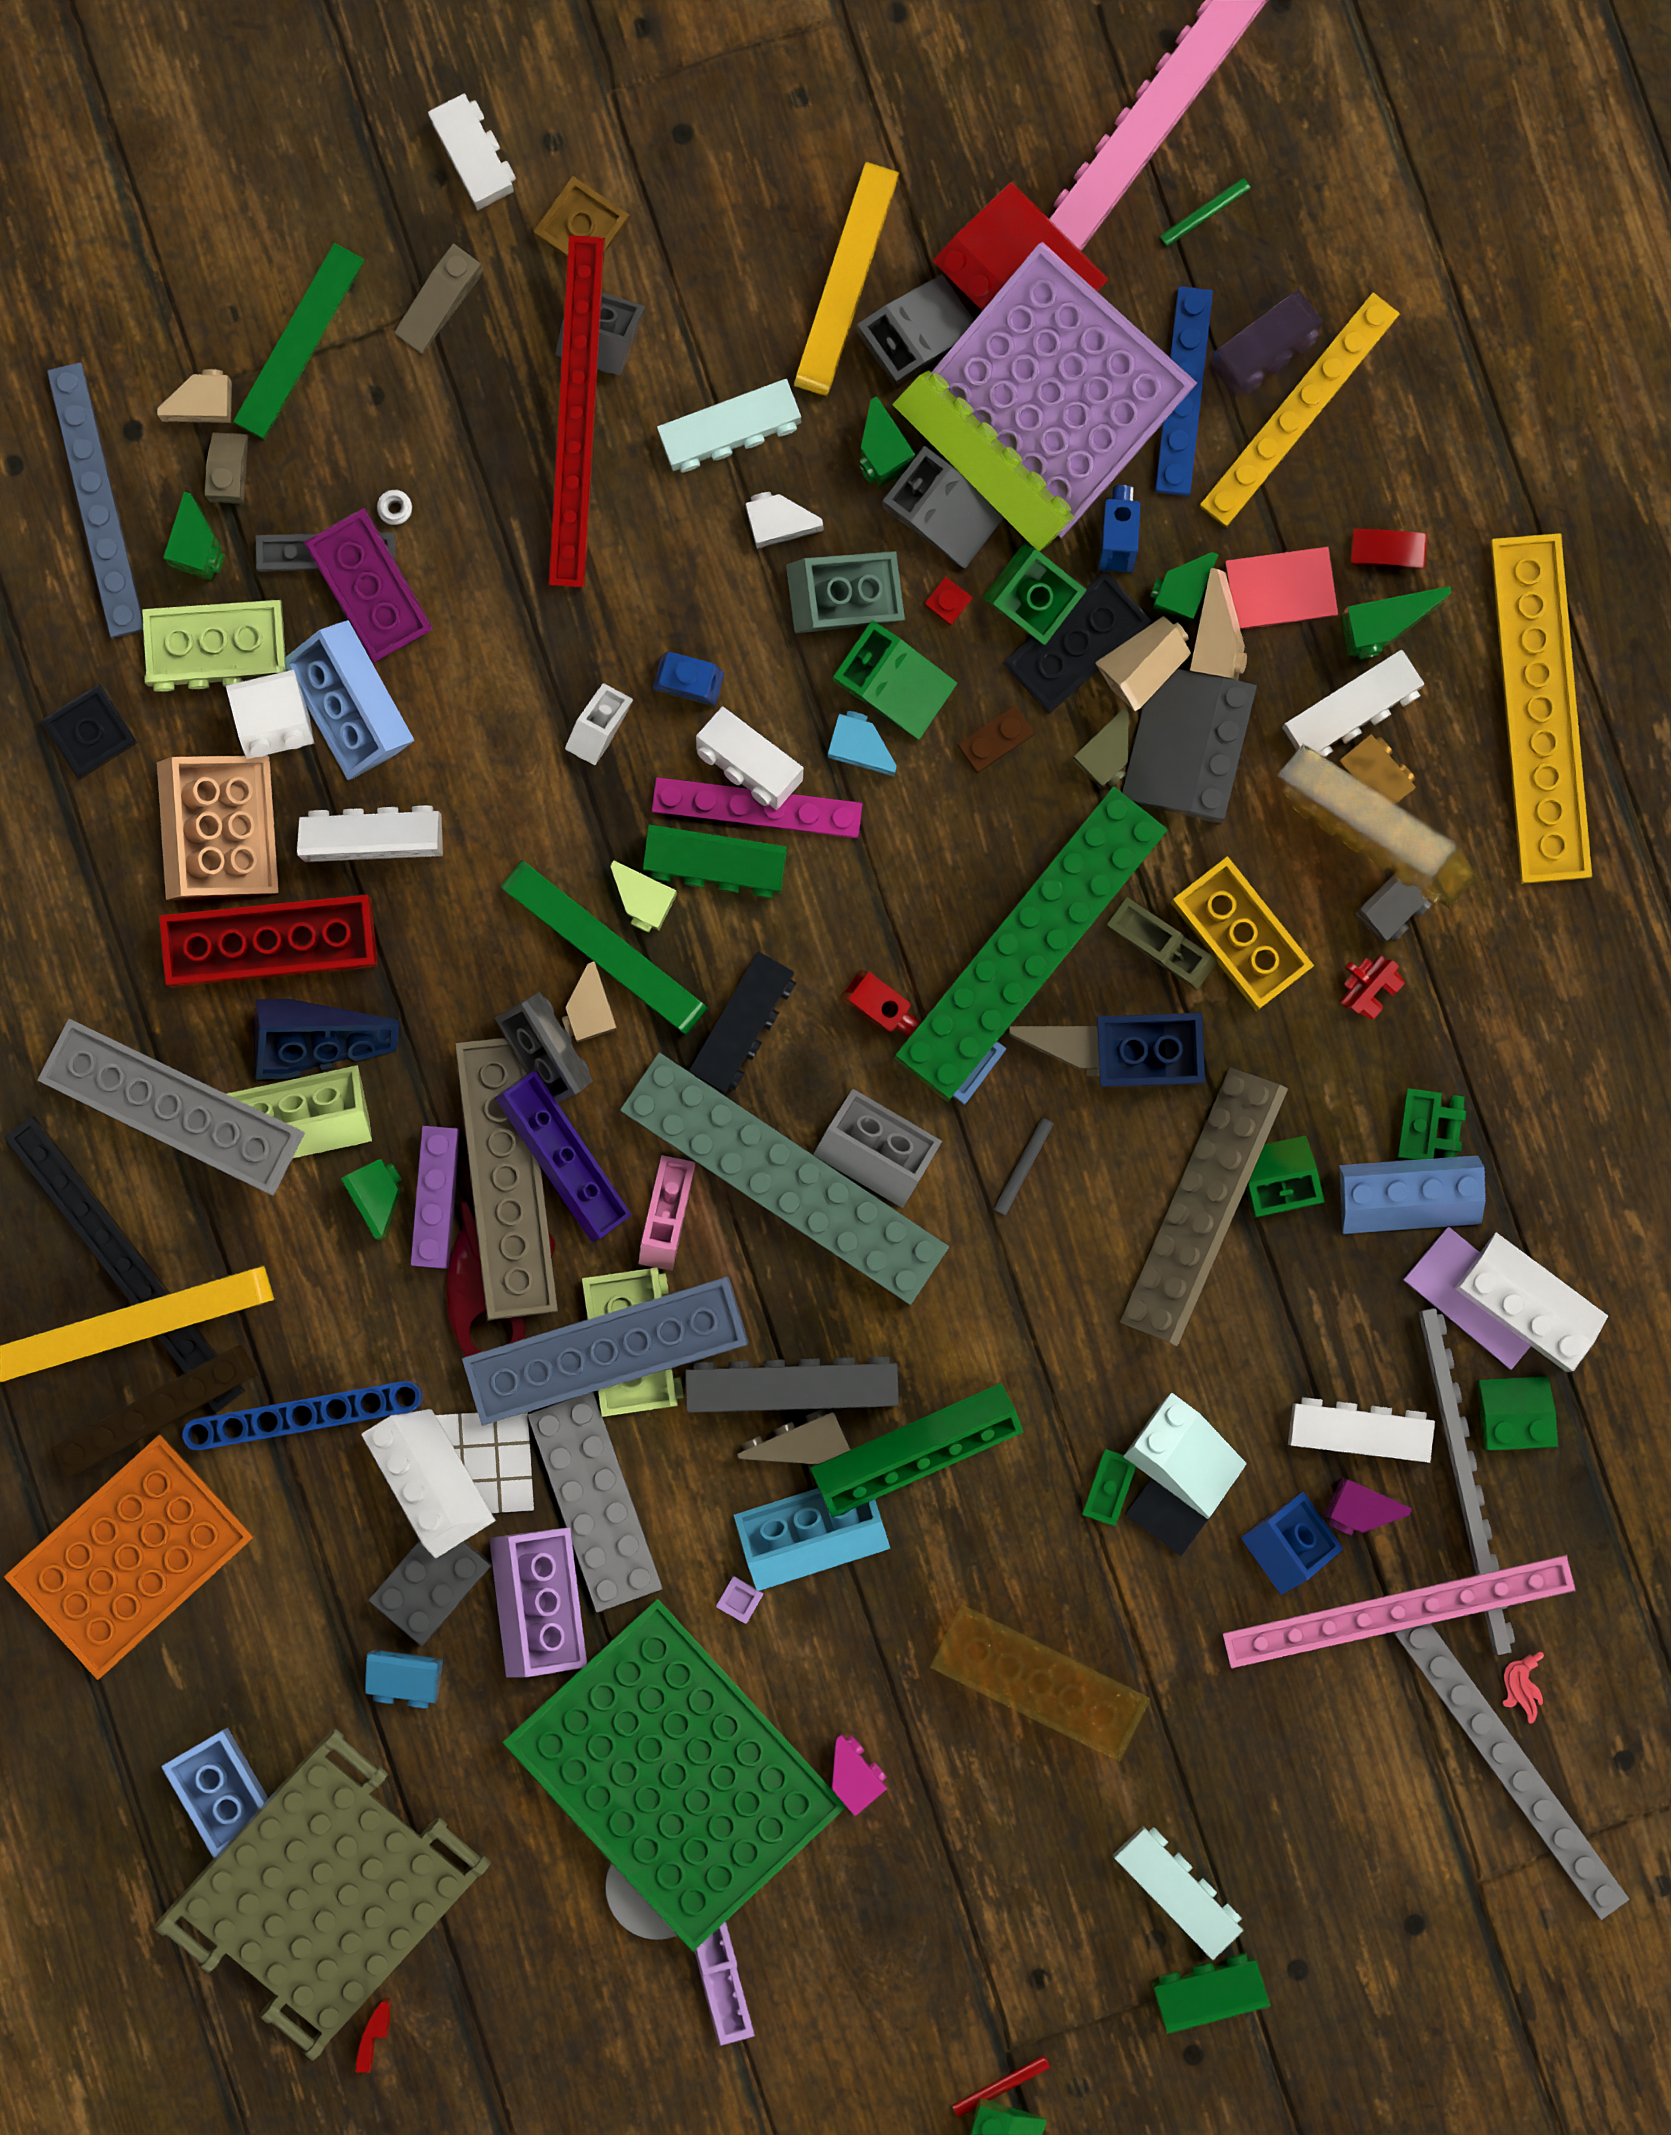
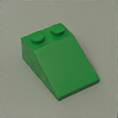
M1450 586L1348 606L1340 617L1348 656L1358 655L1359 661L1378 657L1379 653L1443 604L1451 594Z

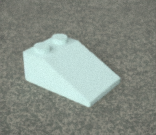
M1173 1393L1161 1402L1123 1456L1207 1519L1210 1518L1247 1464L1199 1412Z

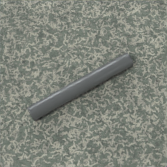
M1041 1118L993 1210L1006 1216L1054 1123Z

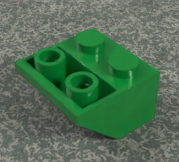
M1306 1135L1264 1144L1246 1186L1252 1218L1324 1203L1318 1170Z

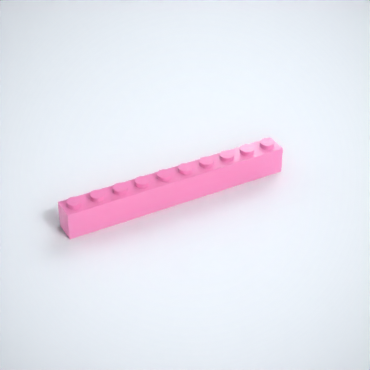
M1205 0L1196 13L1200 17L1192 28L1187 25L1175 41L1179 44L1172 55L1167 52L1155 68L1159 72L1152 82L1145 80L1135 94V97L1139 100L1131 110L1125 107L1114 123L1118 126L1111 137L1107 134L1104 135L1094 150L1098 155L1091 164L1084 162L1077 171L1074 179L1078 182L1070 192L1064 189L1053 205L1057 210L1050 220L1081 251L1268 0Z

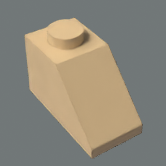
M216 369L202 370V375L193 374L157 408V415L162 422L231 423L232 381L228 375H223V371Z
M588 963L565 1007L568 1016L562 1017L565 1030L569 1033L570 1037L575 1035L578 1043L617 1030L596 963Z

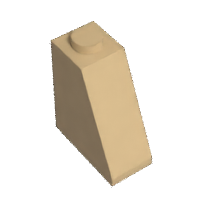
M1163 616L1097 661L1096 665L1110 689L1134 711H1137L1189 657L1191 652L1185 643L1189 640V637L1178 622L1173 625Z

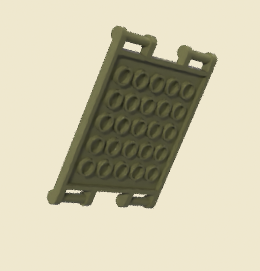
M333 1728L326 1734L154 1926V1930L160 1935L164 1936L166 1934L200 1962L199 1967L206 1973L211 1972L223 1955L227 1953L270 1989L275 1995L261 2010L259 2017L267 2024L273 2023L303 2048V2054L311 2061L321 2054L325 2045L474 1880L488 1869L491 1863L483 1854L478 1855L447 1829V1823L440 1817H436L419 1835L376 1799L371 1792L385 1780L388 1772L381 1766L375 1767L342 1739L343 1734L336 1728ZM331 1750H335L366 1778L359 1784L326 1755ZM435 1839H439L469 1866L462 1872L431 1846L430 1843ZM180 1916L184 1917L214 1942L215 1945L207 1951L176 1925V1920ZM285 2004H288L319 2030L314 2038H311L280 2012Z

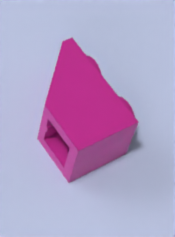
M841 1732L836 1737L832 1790L853 1815L856 1816L887 1789V1785L883 1781L888 1777L875 1761L870 1765L860 1755L865 1750L852 1734L846 1738Z

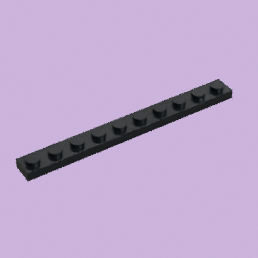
M35 1116L29 1117L4 1137L132 1305L171 1294ZM195 1324L156 1335L184 1373L218 1356ZM239 1385L208 1402V1404L215 1413H218L244 1393L245 1389Z

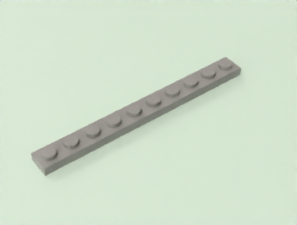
M1436 1308L1418 1311L1476 1575L1498 1571L1499 1564L1496 1554H1490L1487 1543L1488 1540H1492L1488 1519L1482 1520L1479 1507L1485 1505L1483 1492L1480 1485L1475 1486L1472 1472L1477 1471L1473 1451L1467 1452L1464 1439L1470 1436L1465 1416H1459L1457 1407L1458 1403H1462L1461 1392L1458 1382L1452 1383L1449 1369H1454V1360L1451 1349L1444 1348L1442 1335L1447 1334L1443 1314L1437 1315ZM1507 1606L1484 1611L1492 1650L1497 1655L1510 1653V1644L1515 1643L1512 1625L1510 1622L1505 1623L1502 1609H1506Z
M1431 1623L1395 1631L1394 1634L1599 1919H1604L1630 1900Z

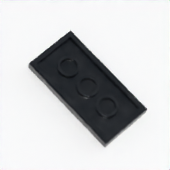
M1106 570L1085 588L1087 591L1045 645L1031 637L1003 662V665L1048 714L1052 713L1099 670L1096 665L1097 661L1137 635L1152 622Z

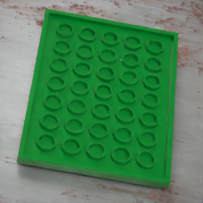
M658 1599L502 1742L691 1952H694L847 1807Z

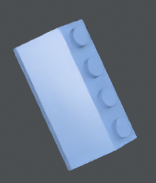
M349 620L320 629L285 657L287 671H295L306 706L347 780H351L390 759L415 741Z

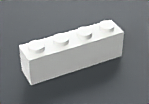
M1401 649L1285 723L1282 728L1304 762L1311 758L1318 762L1333 752L1330 746L1342 739L1344 744L1350 742L1362 734L1359 727L1370 720L1373 725H1376L1391 715L1389 708L1400 702L1404 707L1421 695L1418 690L1422 688L1424 682Z
M1302 1397L1301 1404L1293 1403L1288 1445L1430 1462L1435 1421L1426 1420V1412L1406 1410L1405 1417L1393 1416L1392 1408L1371 1406V1413L1357 1411V1404L1337 1402L1336 1408L1322 1407L1323 1400Z

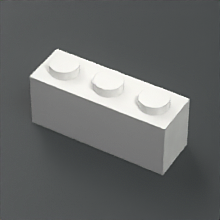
M464 93L428 112L430 121L477 211L514 192L511 181L515 180L516 177L507 160L501 163L495 153L500 147L491 130L486 133L484 132L479 122L484 119V116L475 100L469 103Z
M723 706L696 735V750H698L697 753L700 758L710 765L715 763L724 770L725 776L732 783L744 785L752 791L751 794L754 799L764 806L769 804L775 810H778L803 781L804 767Z

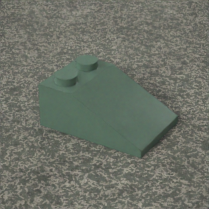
M896 551L804 558L786 564L795 633L866 626L872 620L878 624L905 620Z

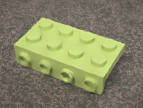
M281 600L142 609L146 662L145 684L149 687L153 686L154 691L175 690L174 685L188 684V689L209 688L210 682H223V686L226 687L227 685L244 682V680L286 672Z
M658 1267L582 1278L588 1320L669 1294L666 1273L659 1274ZM673 1368L598 1390L602 1417L678 1406L677 1399L684 1398L681 1377L674 1378Z

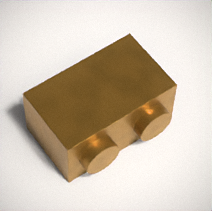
M1371 734L1339 760L1336 765L1381 817L1416 788L1412 783L1415 777L1404 764L1401 763L1398 766L1390 757L1393 753L1391 748L1381 737L1375 739Z

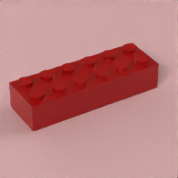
M368 894L159 915L165 984L171 988L378 967L372 898Z

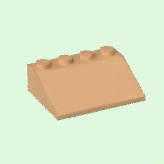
M246 756L170 757L157 762L166 900H197L278 894L269 756L246 759Z

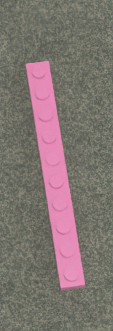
M1567 1555L1225 1632L1223 1636L1231 1668L1575 1591Z

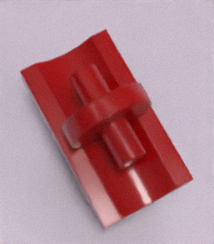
M1381 955L1373 963L1365 958L1358 967L1349 962L1345 969L1351 976L1344 983L1349 991L1339 1002L1346 1009L1358 1014L1360 1013L1371 1020L1375 1019L1382 1011L1383 1005L1374 998V995L1381 988L1388 994L1394 995L1405 984L1402 977L1396 971L1399 966L1393 960H1388Z

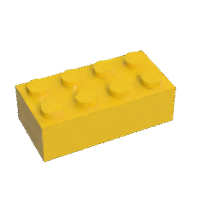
M1228 856L1170 902L1255 1011L1259 1010L1314 966Z

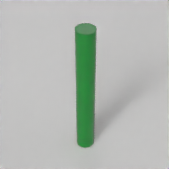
M1241 178L1159 236L1161 243L1167 248L1250 190L1248 182Z

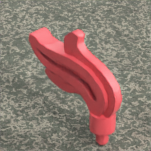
M1538 1652L1534 1656L1529 1654L1522 1660L1509 1663L1504 1672V1682L1508 1696L1502 1703L1506 1707H1513L1519 1702L1525 1709L1527 1721L1530 1724L1535 1721L1537 1716V1706L1533 1698L1538 1700L1539 1705H1542L1543 1699L1539 1688L1528 1677L1529 1672L1537 1667V1662L1543 1658L1544 1654L1542 1652Z

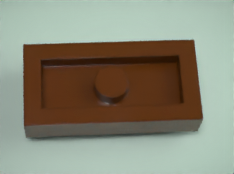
M1014 705L960 742L958 747L978 774L1028 740L1035 733L1016 705Z

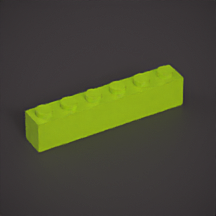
M930 371L919 375L892 405L1039 552L1046 548L1075 518L1070 513L1071 508L1068 503L1059 496L1054 497L1045 488L1047 486L1045 480L1036 472H1030L1021 463V456L1011 447H1005L997 439V432L986 422L981 423L972 414L973 409L968 402L960 397L956 398L948 390L949 385L942 376L937 373L932 374Z

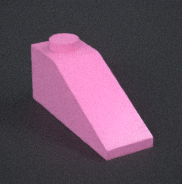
M661 1156L641 1242L639 1264L673 1271L696 1162Z

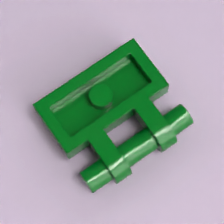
M1407 1088L1397 1158L1410 1160L1433 1159L1435 1149L1444 1150L1443 1158L1457 1157V1153L1461 1152L1462 1142L1459 1141L1461 1123L1466 1120L1467 1111L1463 1110L1465 1097L1451 1095L1450 1108L1440 1107L1442 1093ZM1439 1118L1448 1120L1445 1139L1436 1138Z

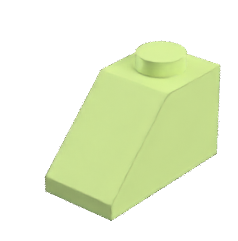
M613 860L611 869L627 915L633 918L630 924L648 933L651 928L659 931L677 895L676 890Z

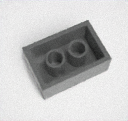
M420 1540L369 1601L418 1644L423 1646L490 1569L492 1562L466 1540L437 1558L429 1552Z

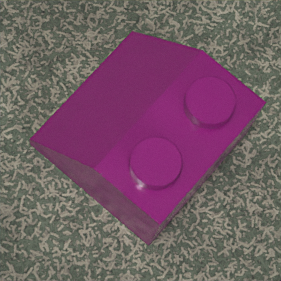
M1340 1478L1324 1516L1331 1519L1329 1526L1352 1536L1354 1530L1363 1533L1410 1515L1412 1508L1353 1481Z

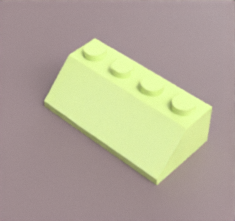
M358 1065L227 1093V1095L303 1131L305 1134L293 1158L372 1141L370 1119Z

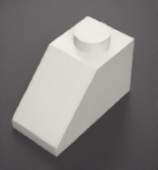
M771 492L756 494L751 497L752 502L746 503V510L757 548L823 531V522L820 517L779 494L774 496L771 495Z
M603 683L577 719L565 749L579 758L596 765L612 741L633 699Z

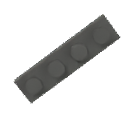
M380 533L396 561L395 533ZM316 534L256 535V570L258 572L319 570L304 544V541Z

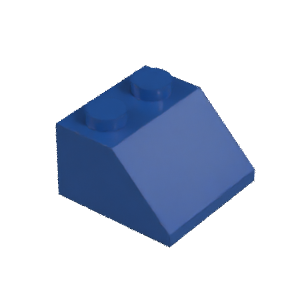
M1304 1491L1257 1523L1241 1537L1281 1595L1308 1580L1344 1549Z

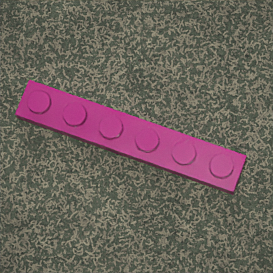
M656 777L652 813L857 839L859 836L863 803L791 794L778 810H775L769 804L764 806L756 801L751 794L752 791L746 788Z

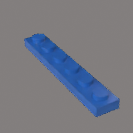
M1178 287L1170 359L1194 379L1197 384L1163 422L1155 488L1157 493L1190 496L1213 290Z

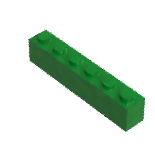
M999 1383L815 1465L810 1470L833 1518L1024 1433L1005 1388L1002 1383Z

